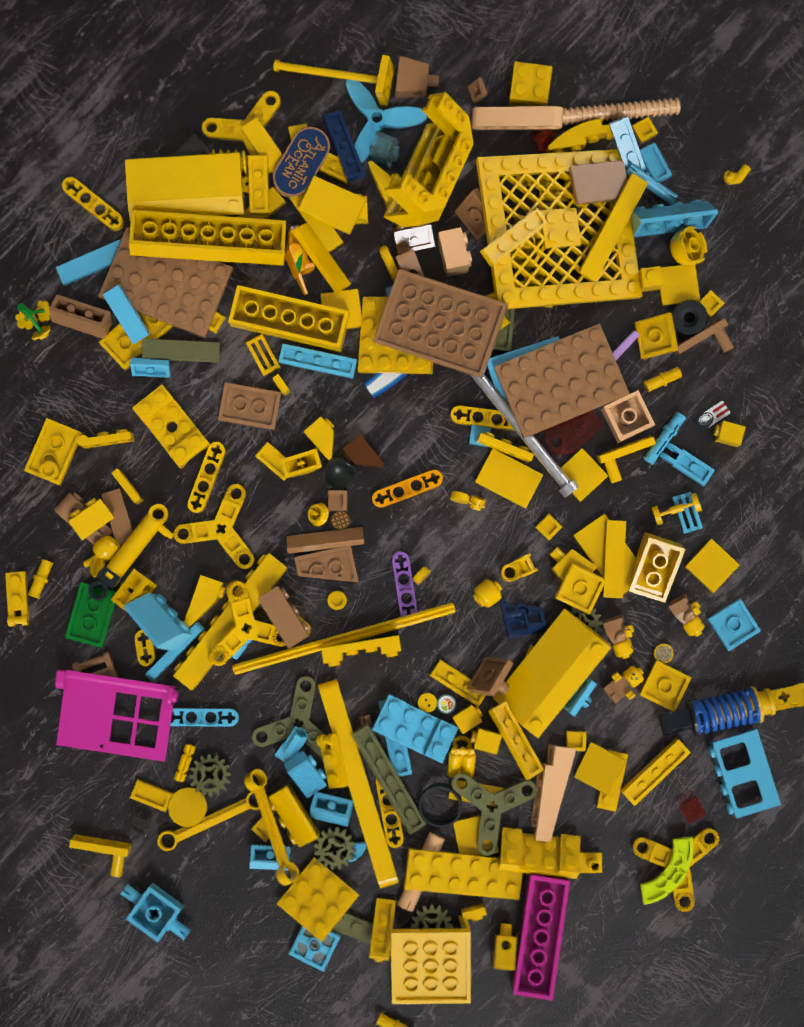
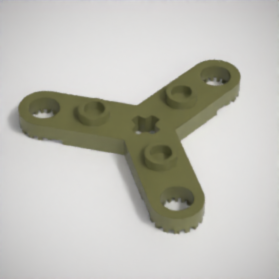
M304 676L297 681L290 717L259 727L253 732L252 740L255 745L264 747L287 739L294 729L295 719H299V721L304 722L301 727L309 735L305 743L322 757L316 738L318 735L325 733L310 721L316 683L311 677ZM304 680L311 683L310 691L306 692L301 689V683ZM264 731L267 734L268 738L265 742L258 741V732Z
M464 773L455 774L451 780L452 788L480 809L476 844L478 851L486 856L492 855L497 849L501 813L533 799L537 793L536 785L529 780H523L494 794H491ZM464 778L466 781L465 787L457 788V779ZM530 785L531 793L526 796L523 795V786ZM491 801L496 805V808H493L492 811L487 807V804H490ZM485 840L491 841L492 846L490 850L482 849V843Z

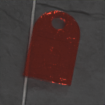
M589 411L546 429L544 440L551 452L561 456L570 455L605 425L593 411ZM554 437L561 439L562 444L558 448L553 447L551 444V440Z

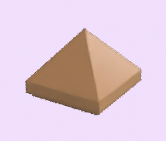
M481 77L467 86L473 103H477L487 95Z

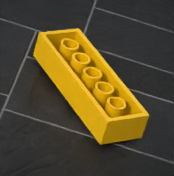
M237 285L228 323L231 327L341 352L350 313L347 310Z

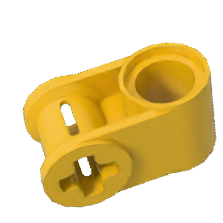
M531 553L502 567L500 570L501 579L505 582H512L538 571L530 558L532 556ZM506 568H511L514 571L512 578L505 576L504 571Z

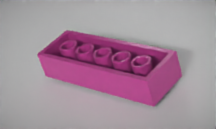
M529 874L512 983L514 995L553 1001L570 885L568 878Z

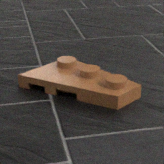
M351 546L294 557L298 576L359 583Z

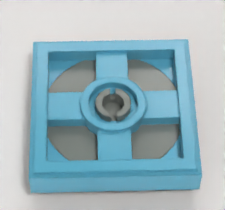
M302 926L289 955L324 972L341 934L332 930L324 941L321 942Z

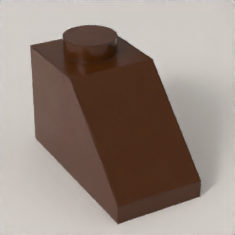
M361 434L342 448L345 452L342 456L350 463L353 462L355 466L383 468L385 466Z

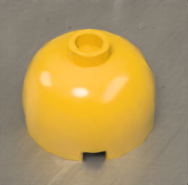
M694 226L681 229L674 234L670 241L672 257L677 263L684 266L701 263L705 260L703 258L704 253H707L705 238L701 232L697 233L694 230L696 229Z

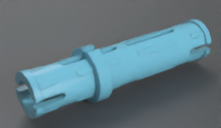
M633 163L628 166L629 169H626V174L630 176V174L634 173L648 182L646 188L670 205L675 202L674 198L677 199L678 195L649 176V172L642 171Z
M676 412L670 422L664 425V430L655 441L656 444L652 445L643 457L646 462L654 464L672 437L677 435V430L686 420L684 415Z

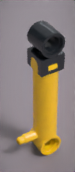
M155 504L149 509V512L114 557L96 576L100 581H94L90 584L88 592L93 600L101 602L108 597V588L110 587L114 590L121 581L122 576L157 532H160L169 539L173 538V533L163 526L168 519V511L164 505ZM161 510L164 516L161 519H155L153 513ZM97 586L104 588V593L101 596H95L93 593Z

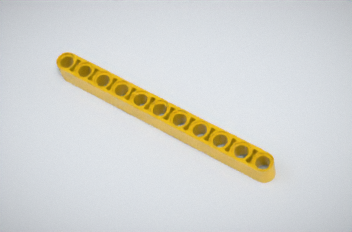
M334 679L318 684L332 733L337 734L339 738L348 786L379 887L381 889L399 883L361 755L350 735L353 733V729L338 681Z

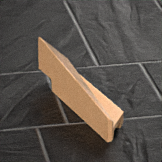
M548 744L547 764L541 763L544 770L536 776L535 785L537 793L533 799L531 825L536 827L534 839L537 841H551L576 752L574 748Z

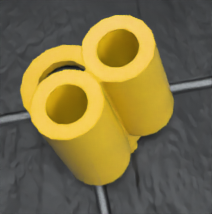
M457 736L453 739V748L449 752L447 774L452 778L457 773H464L473 778L476 754L474 749H471L472 743L466 736ZM460 740L466 741L468 744L466 745L467 749L465 747L458 748L456 742Z

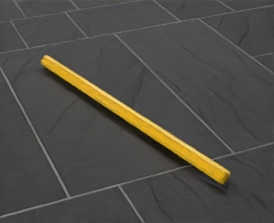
M453 603L445 604L237 663L232 666L233 672L237 675L321 651V648L343 645L452 614L456 611Z

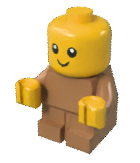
M684 593L669 602V608L674 616L683 623L682 626L689 636L695 635L697 637L702 634V630L705 627L700 617L697 616L701 613L700 605L697 601L691 604L688 603V596Z
M622 614L605 619L603 626L607 636L613 643L612 647L616 657L626 659L634 651L629 637L633 636L634 628L632 624L623 625L624 616Z
M630 666L622 675L618 672L614 673L611 676L612 680L601 688L615 704L623 697L631 700L635 697L632 688L643 682L642 674L644 673L640 668Z

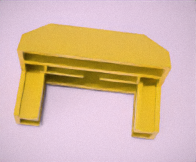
M446 92L429 95V102L426 107H423L422 111L434 123L426 125L402 178L398 174H392L390 185L384 190L392 199L383 217L401 227L419 226L439 221L474 144L469 116Z

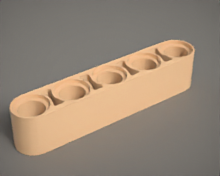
M558 106L472 108L471 128L476 130L561 129L563 123V108Z

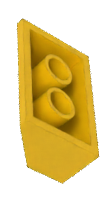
M290 783L268 797L272 811L278 812L280 816L278 820L283 828L287 827L290 834L288 836L294 845L297 844L301 847L318 838L320 831L312 818H310L309 813Z

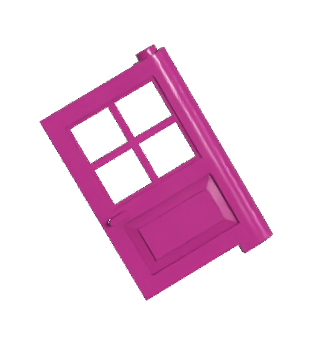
M64 669L57 670L55 687L64 689L56 745L166 761L173 705L178 699V691H175V686ZM117 692L137 695L134 717L114 715ZM141 696L162 699L159 721L138 718ZM113 719L133 722L130 744L110 741ZM138 723L158 726L155 748L135 745Z

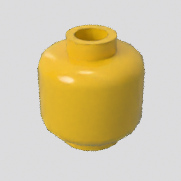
M486 579L474 588L473 597L480 607L490 608L501 599L500 591L502 588L497 581L492 582Z

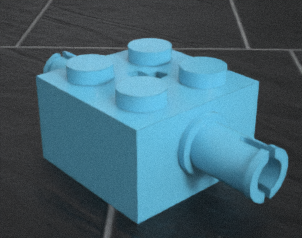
M154 883L142 894L129 886V884L121 892L120 895L134 903V909L126 920L156 942H159L165 932L169 930L182 938V940L191 931V929L177 920V915L184 905ZM155 909L158 910V914L156 916L153 915Z

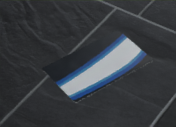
M357 371L358 376L374 399L379 398L411 375L359 373Z

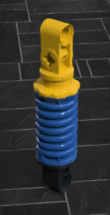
M804 683L772 691L766 688L760 692L752 686L745 691L739 690L737 693L731 692L729 694L725 693L722 696L716 695L715 698L711 696L708 699L687 700L685 702L686 709L658 715L662 734L667 736L691 730L693 736L698 737L703 731L706 734L709 733L710 728L713 732H716L718 728L724 730L725 726L730 729L732 724L734 727H738L740 724L744 726L747 723H763L764 715L769 714L772 716L779 710L804 706Z

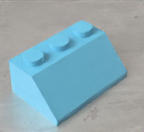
M148 593L124 606L125 610L156 648L178 652L192 636L188 630L189 626L177 617L178 613L166 604L167 600L161 594Z

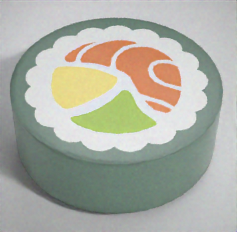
M444 694L438 698L437 708L441 713L450 714L456 708V701L453 696Z

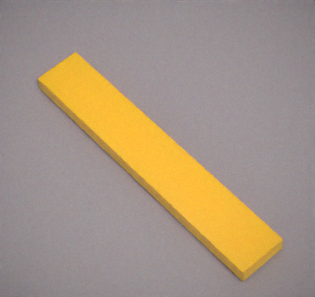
M634 173L630 174L578 271L579 274L592 282L597 281L648 185V182Z

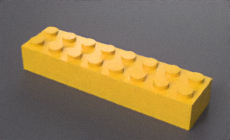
M132 210L129 236L130 255L284 266L286 221Z

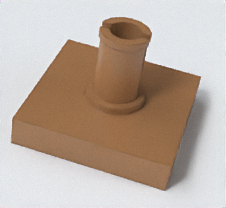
M476 188L472 190L455 210V213L476 240L479 241L486 235L481 193Z
M485 657L466 689L471 693L495 696L497 691L502 695L509 690V684L504 682V679L513 663L509 659Z

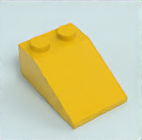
M645 532L638 549L628 590L665 603L685 548L680 543Z

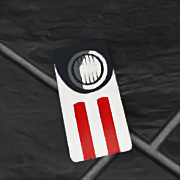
M721 401L693 419L700 432H703L729 415L730 411L725 403Z

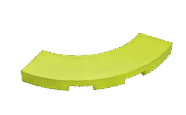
M692 836L672 839V855L664 871L655 879L640 884L644 905L663 899L681 884L687 875L686 873L692 861Z

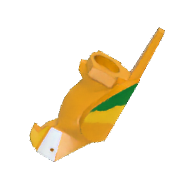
M297 225L290 227L288 230L285 259L303 294L307 295L302 275L313 271L315 264L309 259L308 254L292 233L295 228L299 227Z

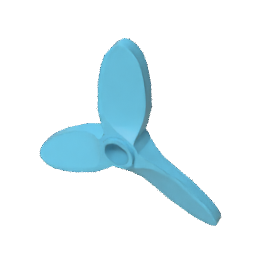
M346 80V87L352 101L368 119L355 143V149L361 164L372 152L381 129L384 127L399 129L416 126L423 123L428 117L421 108L394 107L382 111L378 109L369 91L359 81ZM376 116L382 118L378 123L372 121Z

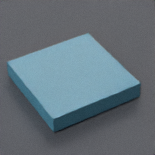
M741 598L707 618L727 651L732 650L761 631Z

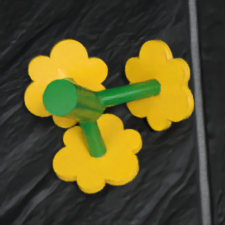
M38 301V308L36 310H30L23 303H20L17 306L20 312L15 317L17 326L28 330L35 326L38 331L33 333L32 339L36 340L39 338V340L46 338L51 331V327L48 325L40 328L35 314L38 315L41 322L49 321L50 306L48 301Z

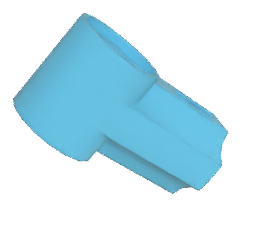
M294 727L275 756L283 762H288V760L297 756L309 736L306 730L301 727Z

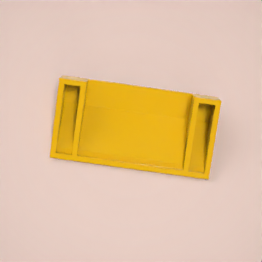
M240 152L125 159L127 203L130 221L132 210L211 216L241 215L245 212Z
M564 608L508 678L506 683L509 684V690L503 695L497 692L493 699L498 704L506 701L516 720L525 729L539 738L611 649V644Z

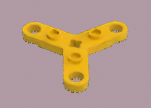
M274 91L265 92L244 121L208 118L203 122L202 130L205 136L211 139L243 141L250 155H259L241 130V127L257 117L265 128L276 110L280 107V97ZM268 97H273L276 99V103L269 106L266 104V100ZM211 123L217 126L216 131L212 133L207 131V126Z
M239 484L229 486L215 520L179 525L174 530V539L181 544L218 540L239 568L248 569L252 567L255 561L254 555L233 529L246 498L244 487ZM238 488L241 490L242 494L239 499L231 497L233 489ZM219 524L222 526L226 525L224 534L221 532L217 533V526ZM181 529H187L189 532L185 540H181L178 536ZM242 554H248L250 557V562L247 565H242L239 561Z
M240 581L230 582L226 592L234 625L208 652V660L215 666L225 664L249 639L281 647L286 646L284 641H277L278 631L273 624L254 620L246 585ZM236 585L241 587V593L238 596L232 594L233 588ZM244 623L250 625L247 632L241 630L244 627ZM216 651H222L223 653L222 659L219 661H215L213 658Z
M705 828L693 837V856L686 873L687 875L681 884L673 890L674 904L682 912L693 909L695 903L690 867L718 845L719 835L711 828ZM712 833L714 835L712 843H705V834ZM645 837L635 839L632 844L633 852L638 857L665 868L668 865L672 855L671 848ZM640 842L647 843L648 848L644 853H640L637 850ZM683 896L689 898V904L685 907L679 904V900Z

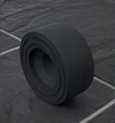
M696 300L681 302L675 307L672 314L674 327L685 335H693L700 332L707 323L708 314L706 308ZM687 312L694 313V322L688 323L685 321L684 316Z

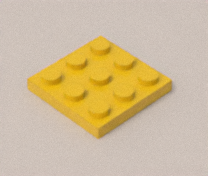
M314 857L277 905L318 940L323 942L359 897V894Z

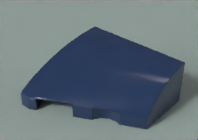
M505 599L499 601L508 639L546 630L547 623L542 607L526 606L524 603L519 602L518 604L508 603Z

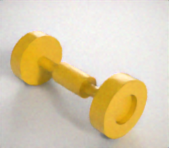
M690 494L693 502L669 507L670 510L661 513L658 506L652 507L657 525L663 524L661 516L685 511V508L693 505L696 512L702 511L697 494Z

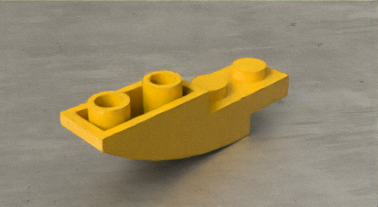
M601 118L591 120L561 134L548 146L547 153L581 152L586 146V141L588 143H595L603 138L612 140L614 136L609 124L602 126Z

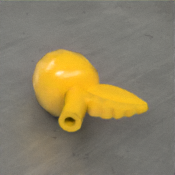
M104 536L94 543L93 552L95 555L83 562L86 568L90 567L91 575L94 578L104 568L105 562H110L120 549L119 543L111 536Z

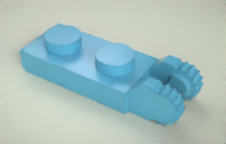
M668 443L666 447L678 454L677 458L673 459L663 452L660 454V457L672 464V467L704 487L715 470L684 449L681 450L675 445Z

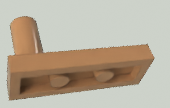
M719 319L700 332L678 344L679 350L674 351V354H681L714 334L724 353L734 348L724 330V327L729 325L726 319Z

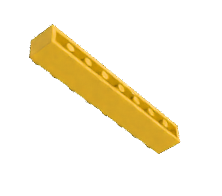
M269 553L267 556L263 555L259 559L257 569L255 571L251 570L245 578L247 580L245 585L253 613L261 604L258 598L272 590L288 569L287 566ZM240 586L233 593L235 596L241 593ZM229 601L222 607L223 613L219 617L216 615L210 622L212 627L209 631H204L200 635L198 645L196 647L192 646L186 653L188 658L184 663L180 662L174 669L176 672L174 677L190 690L196 688L213 666L208 660L209 650L234 625ZM216 651L213 657L215 661L221 656L222 651Z

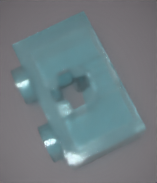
M376 131L369 147L370 159L391 168L393 162L397 163L400 155L398 139Z

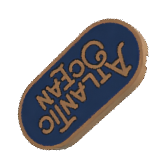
M306 127L295 134L273 173L274 186L281 195L288 198L303 195L307 191L313 177L319 172L330 150L329 139L322 130L315 127Z

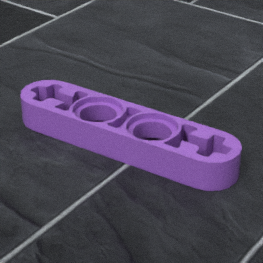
M397 552L392 558L400 615L403 617L407 615V610L402 611V606L409 607L414 605V609H410L411 614L417 613V605L409 557L404 552ZM398 555L406 558L403 566L404 568L408 567V571L396 572V569H400L399 563L395 562L398 559ZM401 574L409 576V582L406 585H401L398 582V577ZM404 593L412 595V601L409 604H404L401 601V596Z

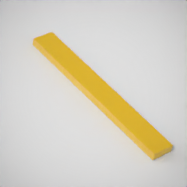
M255 117L242 126L241 130L259 155H268V169L273 174L283 154L258 118ZM306 192L301 196L289 198L297 210ZM299 212L329 253L343 244L342 239L332 226Z

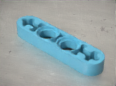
M199 622L194 624L189 629L192 634L191 638L178 652L169 650L145 676L151 682L157 679L205 628Z
M173 708L174 715H181L180 711H184L182 716L184 723H180L181 719H175L174 722H171V726L230 727L237 724L239 714L235 709ZM189 712H194L197 715V720L194 723L187 721L186 716ZM208 712L215 713V722H207L206 714ZM219 712H222L221 716H227L229 712H232V716H235V719L232 720V723H229L228 719H222V723H219Z

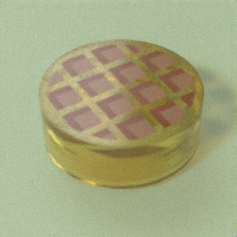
M336 511L331 517V523L335 529L343 530L349 526L350 517L344 511Z

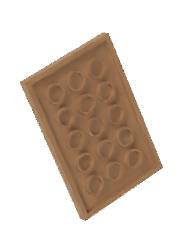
M127 227L98 297L105 300L103 294L120 284L138 313L206 338L233 272V267L218 261L131 256L129 250L130 228Z
M399 269L373 342L483 379L509 305Z
M600 324L493 367L523 439L630 394Z

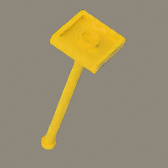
M382 55L377 76L283 63L280 60H275L273 67L274 71L277 72L284 70L375 83V93L380 105L388 106L394 75V67L390 56Z

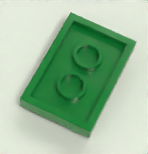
M80 582L65 638L104 648L116 605L111 599L117 591L109 590V595L104 601H95L88 592L90 584ZM97 586L93 591L94 595L101 596L104 593V588Z

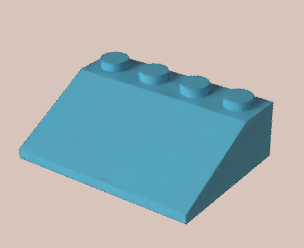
M700 199L692 200L688 204L675 202L671 206L658 204L648 209L636 207L631 215L633 237L678 232L688 226L704 229L716 217L718 209L708 201L702 202Z

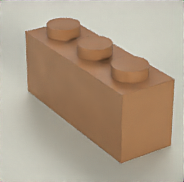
M56 295L49 308L52 322L102 339L106 338L112 326L111 313L109 311L60 295Z
M277 586L259 597L258 600L287 647L291 648L309 637L308 632L310 629L305 621L301 622L298 618L300 613L294 604L290 605L287 599L290 596L285 588L280 589Z

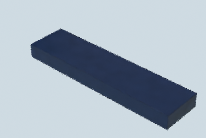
M341 110L323 114L324 124L346 181L351 182L365 178L364 169Z

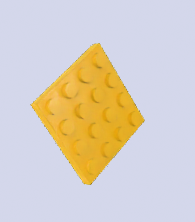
M363 297L358 372L433 374V362L373 342L389 297Z
M470 928L391 929L392 1004L471 1003Z

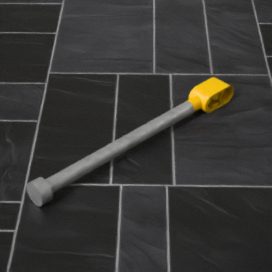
M470 375L561 487L559 492L565 498L575 491L579 484L574 478L569 480L535 436L531 435L523 439L509 404L485 375L483 379Z

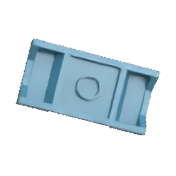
M387 694L384 705L371 730L439 763H443L458 727Z

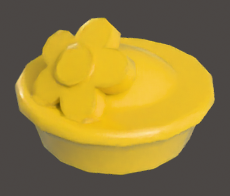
M317 503L309 508L308 519L313 525L321 526L327 521L329 511L325 504Z

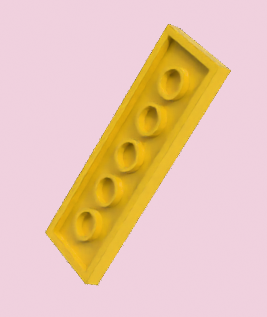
M409 848L404 888L408 890L519 900L523 873L499 870L500 857Z

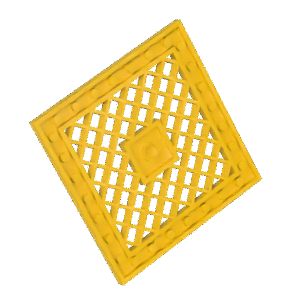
M618 150L478 157L476 159L488 245L512 227L508 223L511 216L517 221L523 219L515 212L518 207H521L527 213L525 215L527 216L536 206H539L542 209L540 210L548 221V224L541 229V233L537 232L534 234L540 240L537 245H534L527 239L514 249L515 252L511 256L509 253L491 267L495 299L508 304L507 309L639 299L642 297L631 217L612 251L613 255L610 259L608 258L596 282H592L582 275L576 280L570 275L573 269L577 272L581 267L578 265V262L581 259L585 260V253L588 249H591L593 242L605 223L597 215L602 211L608 217L616 201H608L609 210L605 207L607 202H602V204L600 202L592 203L598 208L595 213L587 208L589 204L576 205L574 196L566 190L569 185L572 186L571 178L566 173H569L570 166L622 161ZM548 174H557V175H556V176L554 177V179H553V178H552L550 175H548ZM530 175H539V176H538L537 179L535 180V179H534L532 176H530ZM512 176H521V177H520V179L517 181V180H516L514 177H512ZM559 176L567 182L564 187L556 181ZM542 177L550 183L547 188L539 183ZM524 178L532 184L529 189H526L521 184ZM506 179L514 185L510 191L502 185ZM552 186L560 192L557 197L549 192ZM534 187L542 193L539 198L531 193ZM516 188L524 194L521 199L513 194ZM501 191L506 195L503 200ZM562 195L570 200L567 206L559 200ZM544 196L552 201L549 207L541 201ZM526 197L534 202L531 208L523 202ZM508 198L517 204L513 210L505 204ZM572 204H574L580 209V211L577 213L576 208L569 207ZM554 205H557L560 209H552V208H553ZM504 210L509 214L506 219ZM583 212L590 217L587 223L579 217ZM592 221L600 226L597 232L589 226ZM579 225H580L581 227H583V229H582L580 232H579ZM585 231L593 236L590 242L582 236ZM581 243L586 246L582 252L577 248L581 246ZM524 244L532 250L529 255L521 250ZM541 244L544 246V249H550L547 254L539 249ZM559 248L568 249L565 251V253H563ZM570 251H573L578 256L575 261L567 256ZM552 252L560 257L557 263L549 257ZM517 253L525 259L521 266L513 260ZM534 253L539 254L542 258L539 264L531 259ZM615 257L617 265L614 262H612L615 259ZM563 260L571 266L567 272L559 266ZM545 261L553 267L549 273L542 268ZM527 263L535 269L532 274L524 269ZM512 267H514L517 270L514 275ZM608 267H611L616 272L613 277L605 272ZM555 270L563 276L560 281L552 276ZM537 272L545 277L542 283L534 278ZM519 273L527 278L524 284L516 279ZM602 276V277H603L604 279H606L607 281H598V280H599L600 277ZM583 278H585L586 280L589 281V282L580 283ZM567 279L571 284H563V282ZM548 280L553 284L544 286ZM529 282L535 285L533 287H526Z

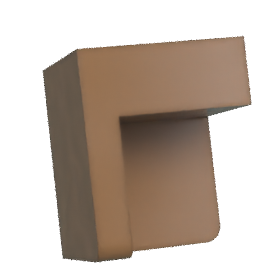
M328 490V511L348 512V492Z

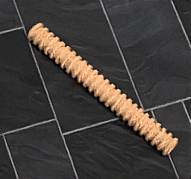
M669 98L662 101L660 99H657V101L651 100V102L646 100L644 103L643 101H639V103L634 101L633 104L631 102L627 104L623 102L622 105L619 103L614 105L612 103L610 106L604 104V106L598 105L596 107V105H593L592 107L587 106V108H584V106H581V108L575 107V109L570 107L568 110L563 108L564 125L568 123L572 125L574 122L579 124V122L585 123V121L588 122L600 118L601 122L603 120L608 121L609 119L614 121V119H620L624 116H628L629 119H632V117L636 119L638 116L643 118L650 115L652 117L656 115L661 116L662 114L667 116V114L673 115V113L678 115L680 112V101L678 98H674V100Z

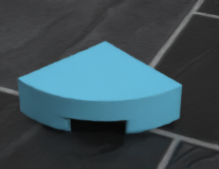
M366 841L356 842L352 846L357 851L356 853H351L354 859H348L349 862H353L362 856L366 849Z

